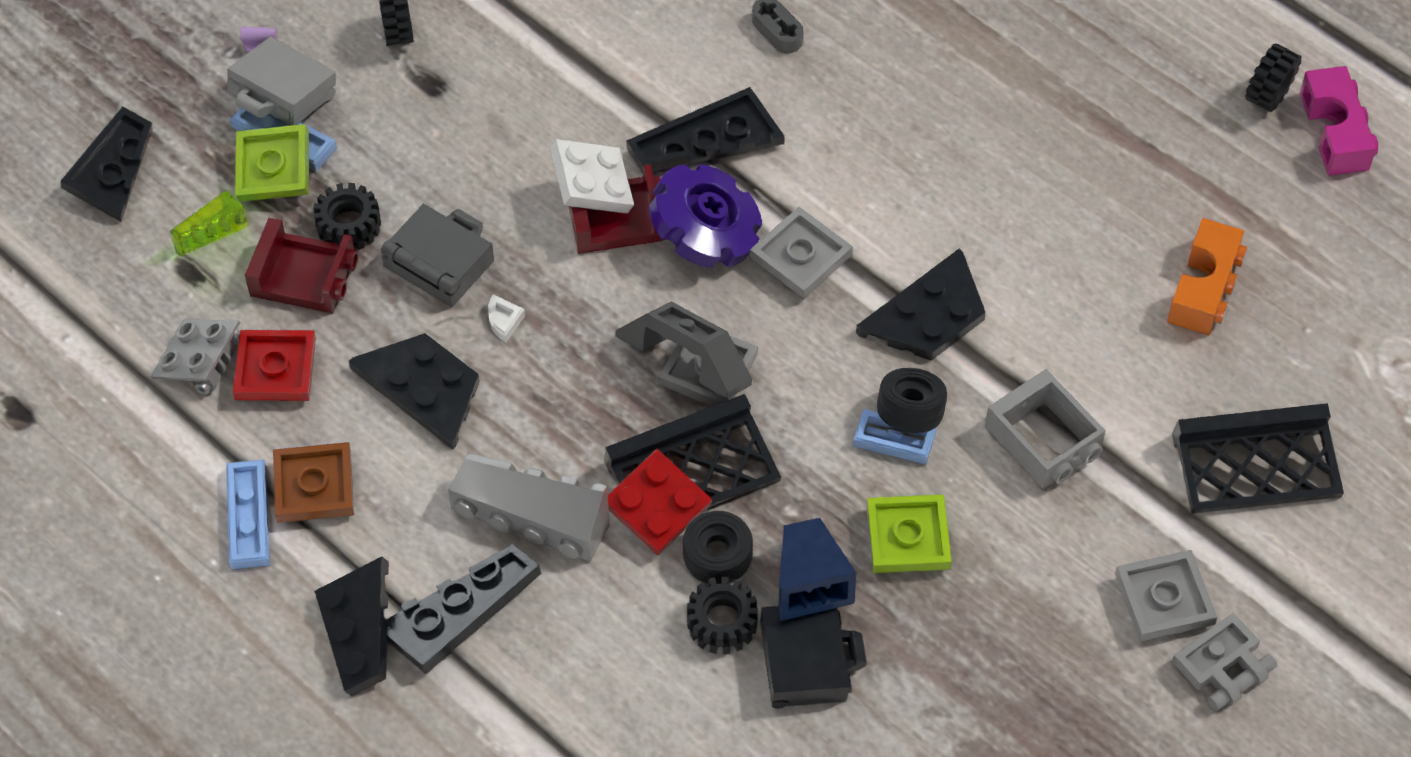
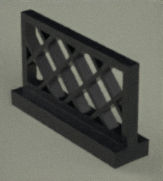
M745 394L605 447L604 462L609 473L613 474L617 485L625 479L623 472L637 468L656 449L665 456L671 454L684 459L680 468L683 473L689 462L709 469L703 485L694 482L713 499L712 505L708 509L781 480V475L751 415V405ZM746 425L751 436L748 448L727 441L730 432ZM721 434H724V436H723L722 439L719 438V437H716V436H719V435H721ZM707 441L719 446L713 462L692 454L696 444ZM754 444H755V446H756L758 452H755V451L752 450ZM689 447L688 452L682 450ZM723 448L744 456L738 471L717 464ZM748 458L764 463L769 474L756 479L742 472ZM715 471L733 478L734 482L731 489L719 492L709 488L708 484L713 472ZM739 481L745 483L740 486H737Z
M1328 403L1179 419L1172 432L1174 448L1178 447L1191 514L1342 497L1344 491L1328 424L1331 418ZM1320 434L1323 449L1317 457L1298 444L1303 436ZM1289 437H1297V438L1295 439V441H1293V440L1290 439ZM1277 439L1289 448L1280 461L1261 449L1266 440ZM1253 441H1260L1257 445L1253 443ZM1239 443L1251 451V454L1242 465L1224 453L1229 444ZM1222 445L1220 449H1218L1215 446ZM1202 447L1214 456L1205 469L1191 460L1190 448ZM1292 451L1311 463L1303 476H1300L1283 464ZM1255 455L1274 467L1265 481L1246 468ZM1323 455L1325 456L1326 463L1321 460ZM1218 459L1236 471L1227 485L1209 473V470ZM1316 466L1329 475L1331 487L1318 488L1307 481L1306 478ZM1277 471H1280L1297 483L1291 492L1281 493L1268 484ZM1194 473H1196L1197 475H1199V477L1196 479V481H1195V478H1194ZM1240 475L1259 487L1253 496L1243 497L1231 488ZM1203 479L1222 491L1216 500L1199 502L1197 486ZM1300 486L1303 487L1304 489H1306V490L1297 491V490L1300 488ZM1263 490H1264L1266 493H1268V494H1265V495H1260ZM1225 495L1230 497L1229 499H1223Z

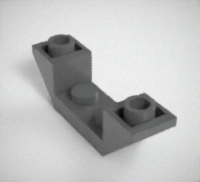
M672 301L615 331V337L642 352L668 339L688 349L690 353L702 357L699 383L711 389L719 396L729 398L752 385V378L728 331Z

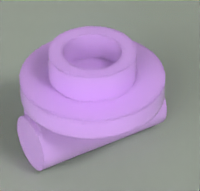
M241 27L240 38L247 53L270 36L277 39L276 28Z

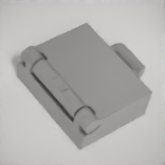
M271 36L227 69L228 91L237 96V106L258 118H264L270 114L290 126L297 125L327 100L330 101L336 92L335 88H333V86H336L335 71Z

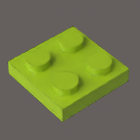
M305 124L236 131L235 197L239 202L309 195V130Z
M944 494L867 498L866 506L873 573L951 570L952 560Z

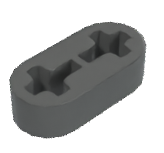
M757 0L752 6V23L754 27L778 51L783 53L798 51L803 44L804 31L801 23L778 0Z

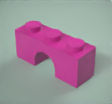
M1347 66L1305 71L1299 94L1308 120L1328 119L1337 124L1325 126L1318 147L1328 176L1370 170L1374 155L1378 154V140L1376 135L1371 134L1369 130L1367 110L1364 106L1361 107L1358 85L1355 79H1351Z

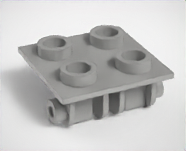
M184 319L150 377L152 379L195 381V389L205 395L209 391H214L221 377L219 373L225 372L227 369L226 365L231 362L232 356L238 347L240 331L237 328L240 325V321Z

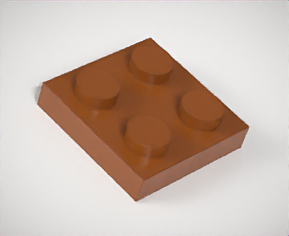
M349 442L273 449L275 517L277 523L354 515L352 460Z

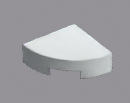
M492 295L488 304L489 324L494 334L507 343L525 317V309Z

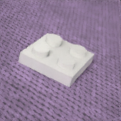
M560 139L554 141L550 149L565 206L629 213L634 206L620 148Z

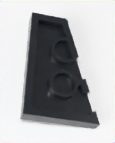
M122 106L61 179V188L122 222L153 131L152 122Z
M382 556L315 590L344 691L351 696L386 679L387 633L384 631V609H388V594L385 593V575H389V561Z

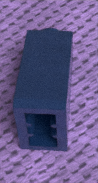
M821 518L784 525L778 617L780 620L783 621L855 604L856 571Z

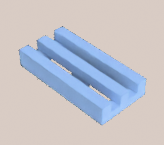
M863 409L853 446L927 465L929 453L936 435V428L923 433H908L923 437L925 440L905 436L902 431L899 432V430L887 425L880 418L878 412ZM867 423L888 428L889 430L885 431L874 427L867 426Z

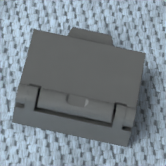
M423 203L391 239L382 245L381 253L384 254L382 255V261L385 268L448 306L453 307L494 262L492 243L480 237L483 229L481 221L460 209H456L450 215L444 216Z

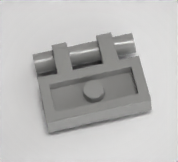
M1234 613L1177 652L1172 659V663L1198 691L1209 683L1216 688L1217 691L1207 698L1209 705L1216 711L1226 704L1232 705L1242 698L1241 693L1253 684L1256 686L1260 685L1268 679V673L1277 667V662L1272 655L1267 654L1258 660L1252 654L1258 648L1260 640ZM1237 663L1243 669V672L1234 679H1231L1225 671Z

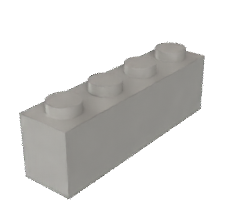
M472 453L467 454L448 488L451 509H454L460 516L468 519L477 518L488 522L493 528L501 532L511 531L522 535L532 544H545L556 548L563 555L572 559L582 558L591 562L610 525L606 485L594 483L592 489L578 486L579 481L576 478L563 476L561 481H555L546 477L543 470L530 467L529 470L522 473L518 472L512 463Z

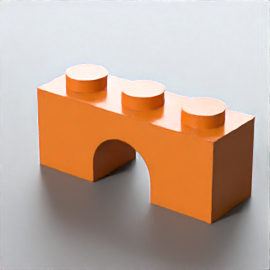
M1202 218L1187 266L1204 272L1207 277L1197 278L1182 273L1171 303L1167 323L1210 336L1214 322L1222 323L1228 304L1223 302L1222 298L1224 294H1232L1238 274L1232 273L1233 267H1241L1247 250V246L1241 245L1245 230Z

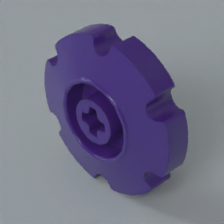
M683 164L667 171L654 188L652 193L655 198L649 205L651 221L661 239L673 242L676 246L674 251L679 256L694 264L713 268L717 261L722 262L726 267H732L744 261L750 254V249L759 241L756 233L762 226V218L749 192H742L736 187V179L719 169L699 164L696 170H691Z

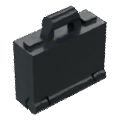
M778 606L762 607L760 626L772 708L780 709L786 706L846 702L848 693H851L852 690L850 674L848 673L860 670L867 665L863 635L858 631L841 629L840 610L837 608L781 621L778 617ZM843 642H848L851 660H845Z

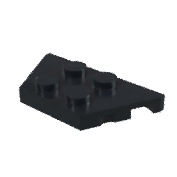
M961 249L956 250L857 324L856 334L865 339L868 334L888 341L887 346L901 351L908 350L915 356L932 361L985 320L986 311L963 251Z
M426 333L352 357L348 361L349 367L354 373L451 449L457 446L463 421H466L470 410L469 403L475 396L480 383L477 372Z

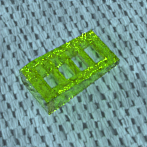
M227 190L222 192L170 230L175 252L179 256H183L242 230L248 226L245 208Z

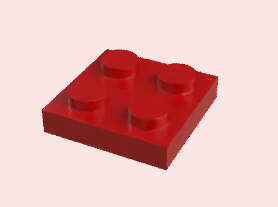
M240 330L232 391L234 400L309 401L316 345L315 331Z
M656 449L608 494V508L615 517L659 556L687 529L692 520L704 513L712 505L713 499L662 452Z

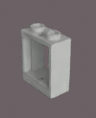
M1047 369L990 405L987 410L985 428L1043 490L1054 482L1059 484L1065 481L1072 474L1073 470L1082 463L1089 464L1097 459L1103 451L1102 445L1106 432ZM1044 404L1080 440L1079 443L1049 463L1012 426Z

